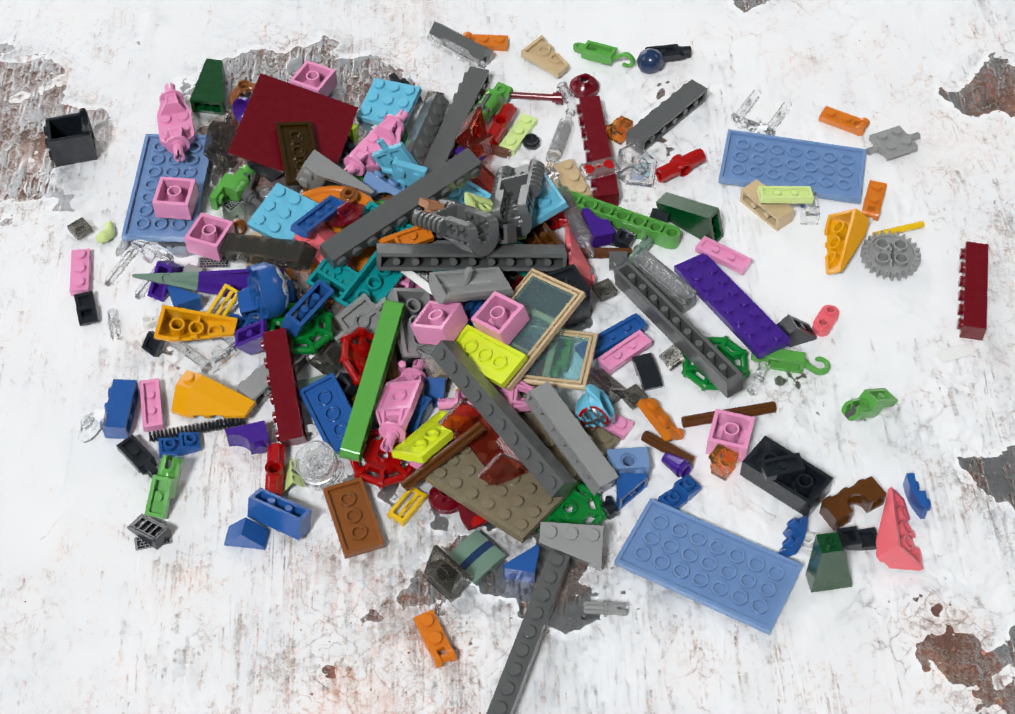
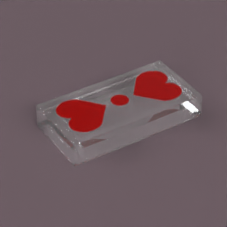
M613 156L579 164V169L585 181L619 172Z

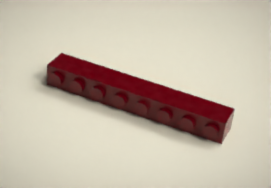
M600 96L579 97V104H576V113L580 114L578 116L579 126H582L583 150H587L585 152L586 163L595 167L593 173H588V175L592 176L590 177V187L594 188L592 190V197L619 206V190L614 167L607 168L603 166L605 160H612Z

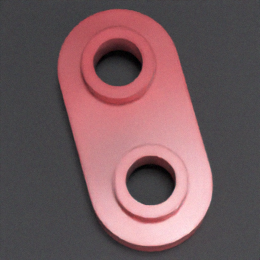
M825 305L821 308L812 325L815 335L825 337L830 334L839 318L840 312L837 307Z

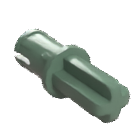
M645 236L639 244L634 246V251L629 255L628 261L630 263L635 260L638 262L641 256L647 254V250L654 244L653 239L650 236Z

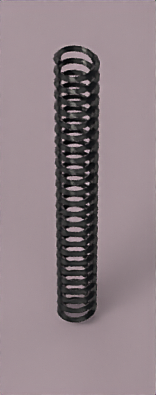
M224 418V424L222 419H220V425L218 420H216V425L214 420H212V426L211 422L208 421V426L204 422L203 427L201 422L200 427L196 423V428L194 424H192L193 432L199 431L201 434L202 430L206 433V430L210 432V429L213 432L214 428L217 431L218 428L221 430L222 427L225 430L226 427L230 428L231 426L232 428L238 425H245L246 420L245 418H236L235 423V419L232 418L231 423L230 418H228L227 424V420ZM189 424V432H192L191 425ZM185 425V432H188L187 426ZM177 426V434L173 427V435L171 428H169V435L165 428V436L161 429V437L159 430H157V437L153 430V438L149 431V441L154 442L156 440L158 442V438L178 437L180 433L179 427Z

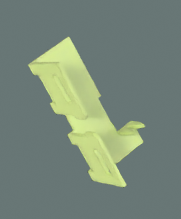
M291 459L284 468L285 486L283 487V493L286 490L289 491L288 488L291 489L289 486L292 483L304 488V477L292 472L293 469L300 474H304L303 464L294 459Z

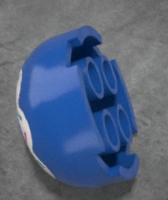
M263 262L247 266L246 270L250 272V276L246 278L253 307H256L260 312L258 318L267 321L282 315L289 302L288 291H290V285L288 280H285L282 272L273 264Z

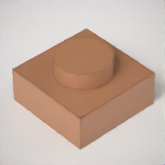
M419 198L418 205L424 207V211L429 213L440 210L445 206V204L433 199Z

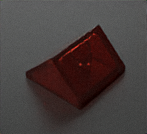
M477 106L464 119L454 139L464 149L469 148L475 156H477L487 134L481 106Z

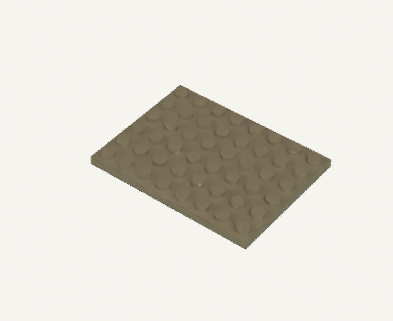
M520 391L521 398H526L527 393ZM569 409L574 417L577 418L575 412ZM531 411L518 413V415L577 481L565 497L552 498L486 420L482 422L486 429L482 434L425 478L427 483L522 544L540 526V522H544L582 482L580 476ZM581 423L583 429L592 437L594 444L603 452L605 457L607 449H614L619 444V438L601 427L585 428Z

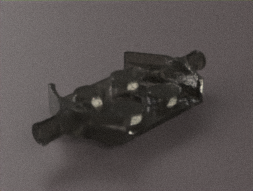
M225 115L224 122L212 121L207 130L203 154L214 163V172L217 174L222 173L223 167L234 168L238 164V161H236L237 157L228 154L237 131L231 125L232 117H229V115Z

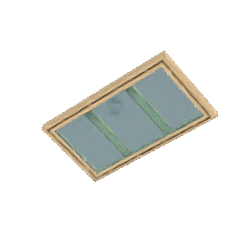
M533 268L515 288L510 299L524 305L530 320L508 345L526 354L528 360L504 389L510 392L514 389L586 297L585 292Z
M524 326L511 342L530 351L548 328ZM560 329L521 378V381L526 384L539 386L548 381L552 387L586 391L585 386L589 380L598 341V333Z

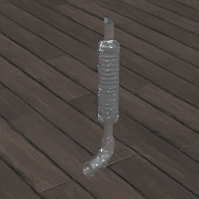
M566 81L560 82L556 87L566 103V116L562 117L558 122L545 157L548 162L545 170H552L554 165L560 163L574 126L572 117L576 114L575 94H572Z
M546 167L544 172H546L569 206L562 212L577 243L583 244L589 257L593 258L595 252L590 243L592 235L569 188L562 186L559 174L555 168Z

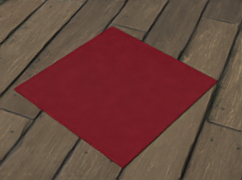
M260 73L228 154L283 172L275 127L276 122L311 121L316 151L338 165L358 107Z

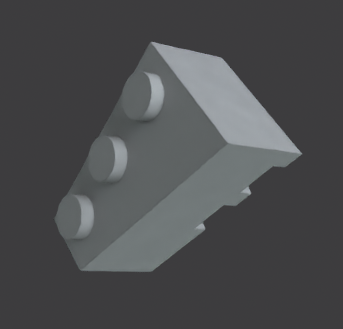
M540 522L539 546L549 551L553 550L570 555V559L601 572L604 526Z

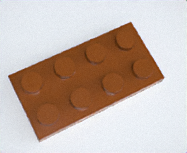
M362 477L322 488L345 559L385 547Z

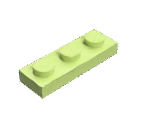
M522 113L499 146L510 149L511 155L514 156L522 146L524 137L530 134L537 125V118Z
M758 186L757 189L760 203L813 204L814 201L810 186Z

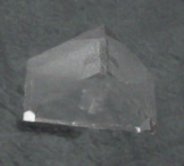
M417 347L416 352L431 379L445 373L430 356L432 351Z

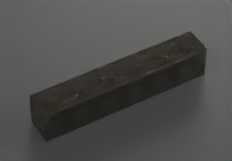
M227 232L219 252L226 256V260L234 263L236 261L244 264L249 262L253 264L265 262L282 269H288L289 267L296 271H301V269L310 270L317 249L305 241Z

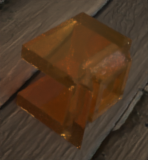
M621 115L611 124L606 125L608 139L622 145L627 138L626 133L628 129L633 127V121Z
M718 443L708 456L711 461V474L726 481L736 468L738 454Z

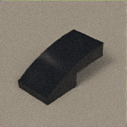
M620 227L619 230L615 229V236H613L612 244L609 245L629 248L637 234Z
M93 291L74 294L79 325L84 326L99 322Z
M651 353L633 356L632 361L636 376H639L643 392L662 388V381Z
M857 526L836 529L843 549L855 551L876 550L878 533L875 527L858 530Z

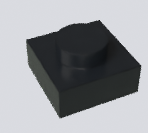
M652 208L650 217L668 223L671 213Z
M148 331L141 348L153 357H159L166 341L154 339L155 332Z

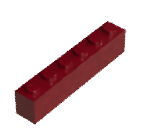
M966 241L965 247L960 249L959 259H962V262L959 265V273H962V276L959 277L958 287H961V290L958 292V301H961L957 309V315H960V318L957 320L956 329L960 330V338L982 341L987 329L989 244Z
M285 327L263 332L264 340H261V346L263 351L266 352L264 364L265 368L269 371V375L266 378L268 386L272 390L269 397L275 409V412H272V416L278 430H275L276 439L285 447L306 443L308 441L300 393L298 391L299 387L290 334Z

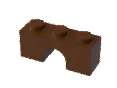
M872 476L860 479L855 485L849 488L845 487L838 494L823 499L819 514L835 531L851 522L854 511L849 505H858L866 513H869L884 504L887 493Z

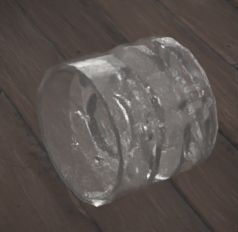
M309 441L302 445L295 455L294 466L296 472L315 490L323 491L322 488L338 484L344 476V462L334 449L324 441Z

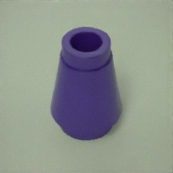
M669 452L665 453L661 459V462L677 477L683 478L691 472L692 465L687 459L670 454Z

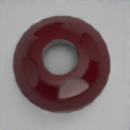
M587 73L574 77L569 85L570 93L578 99L579 97L596 96L600 89L598 80ZM586 79V80H589V81H588V82H581L580 80Z
M434 486L430 489L428 499L434 511L441 514H453L458 511L459 503L448 495H443Z

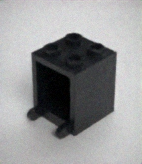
M80 108V113L45 119L46 126H43L44 134L47 136L45 144L46 148L50 149V160H54L56 167L98 160L95 137L85 108Z
M571 264L546 273V275L575 287L586 294L584 300L561 329L589 319L591 290L576 266ZM536 280L533 282L535 288L539 287L540 307L546 315L555 319L572 297Z

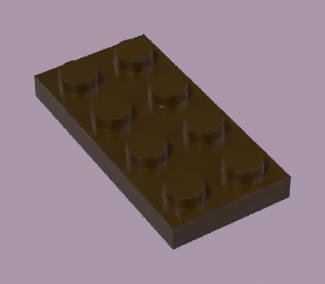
M311 121L276 122L275 127L286 186H298L300 184L295 179L314 149L316 150Z

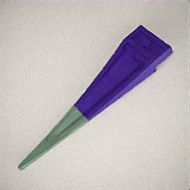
M278 268L284 276V269ZM246 269L132 274L133 278L216 296L225 283L238 291H242L243 288L248 287L246 278L250 276V272H247ZM227 290L223 297L226 298L230 290Z

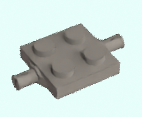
M899 125L871 134L869 141L873 146L866 148V153L870 155L877 152L883 155L886 160H890L917 151L918 145L914 140L920 139V133L907 134Z
M365 293L359 296L335 316L342 329L338 335L333 337L335 341L339 344L344 334H349L358 327H364L367 331L375 334L381 309L387 299L383 297L375 304L371 302ZM357 338L353 340L356 345L358 344Z

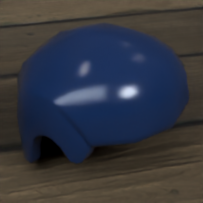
M651 48L641 51L637 58L638 68L641 72L653 74L656 70L661 69L664 62L663 54L659 50Z

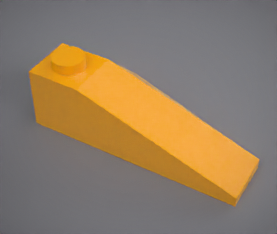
M857 208L828 215L824 229V235L827 236V242H825V248L827 249L825 269L827 275L844 270L866 235L870 219Z
M162 305L154 339L181 342L231 337L235 334L238 318Z

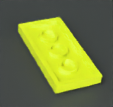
M468 324L454 340L485 377L502 388L506 387L528 360L526 354Z
M438 411L391 451L393 458L424 464L472 423L470 415Z

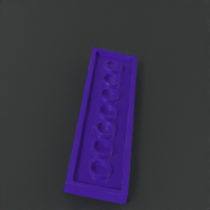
M702 253L674 266V272L758 359L791 344V339L708 255Z

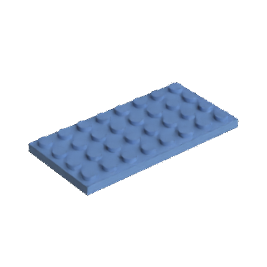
M728 129L718 183L745 187L757 179L766 186H810L814 197L860 204L866 149Z
M159 134L145 135L121 235L123 241L185 242L184 237L200 215L215 141L214 135H195V140L190 144L188 151L184 153L185 159L181 161L179 156L180 162L175 161L174 154L168 152L161 145ZM160 177L196 179L199 196L191 220L157 218L155 216L152 201Z
M652 498L649 499L614 561V565L768 635L771 634L803 569V564Z

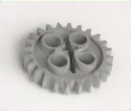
M889 230L888 234L881 231V235L875 232L874 237L869 235L868 240L865 239L864 244H862L861 263H865L864 268H870L869 273L876 272V277L883 275V279L889 277L891 281L893 277H896L898 281L901 276L907 279L908 274L912 276L913 272L917 271L920 265V248H916V242L911 243L912 238L905 239V234L899 236V233L896 232L894 235L891 230Z

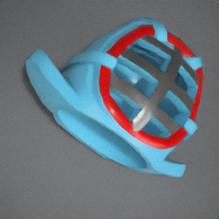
M592 384L586 385V392L578 399L575 407V415L585 428H603L610 420L612 424L615 423L614 408L605 391Z

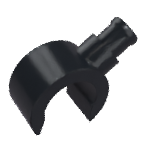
M606 496L605 502L601 503L600 507H604L609 515L606 518L611 520L619 515V510L612 497Z

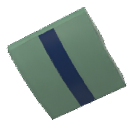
M476 530L457 545L446 558L477 586L490 571L494 572L507 556L481 532Z

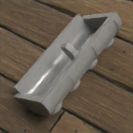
M470 266L464 270L430 272L429 288L438 304L487 300L494 291L508 298L514 293L499 267L472 269Z

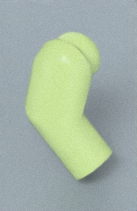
M105 222V229L96 236L98 243L103 244L114 238L113 222Z

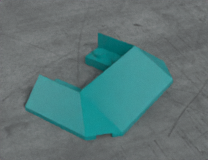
M370 200L365 206V211L361 217L379 205ZM407 222L404 226L393 230L391 234L414 226ZM375 251L359 273L347 265L333 269L323 259L305 282L312 287L321 279L334 289L331 299L346 308L363 293L368 296L371 302L376 304L383 297L386 298L391 289L397 285L404 274L400 271H377Z

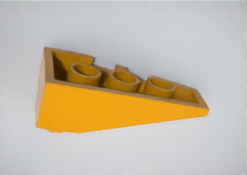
M186 370L175 385L171 412L186 418H194L195 416H204L205 418H211L212 416L246 418L256 405V402L202 374Z

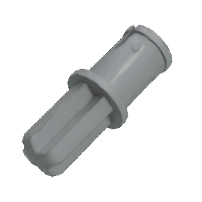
M604 600V602L584 601L583 612L585 614L604 615V617L606 615L626 616V602H607V600Z

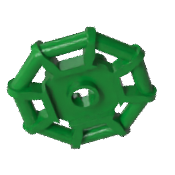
M288 302V306L282 315L275 319L267 320V331L275 330L276 325L282 328L281 324L284 317H281L289 312L296 303ZM322 309L318 316H315L296 338L290 334L293 355H314L325 343L333 339L332 320L334 316L331 312ZM324 322L325 329L319 328V324ZM317 336L321 337L315 343L312 344V342L316 340ZM295 344H306V345H307V346H303V347H294Z
M726 335L724 337H706L712 344H719L716 348L743 374V379L749 377L750 371L748 370L747 359L749 353L746 349L739 347ZM682 352L680 353L682 356L683 370L681 374L683 377L690 379L701 388V391L719 390L695 365L690 366V360ZM739 359V360H740V366H739V365H735L734 360ZM699 372L705 377L704 381L694 373Z
M581 482L544 522L585 524L587 519L592 517L595 519L590 525H600L607 519L604 507H600L602 503L601 493L593 496L588 487ZM576 489L579 490V491H581V492H583V493H585V494H587V495H583V494L577 492ZM593 501L595 509H590L588 503ZM572 507L573 512H565L564 508Z

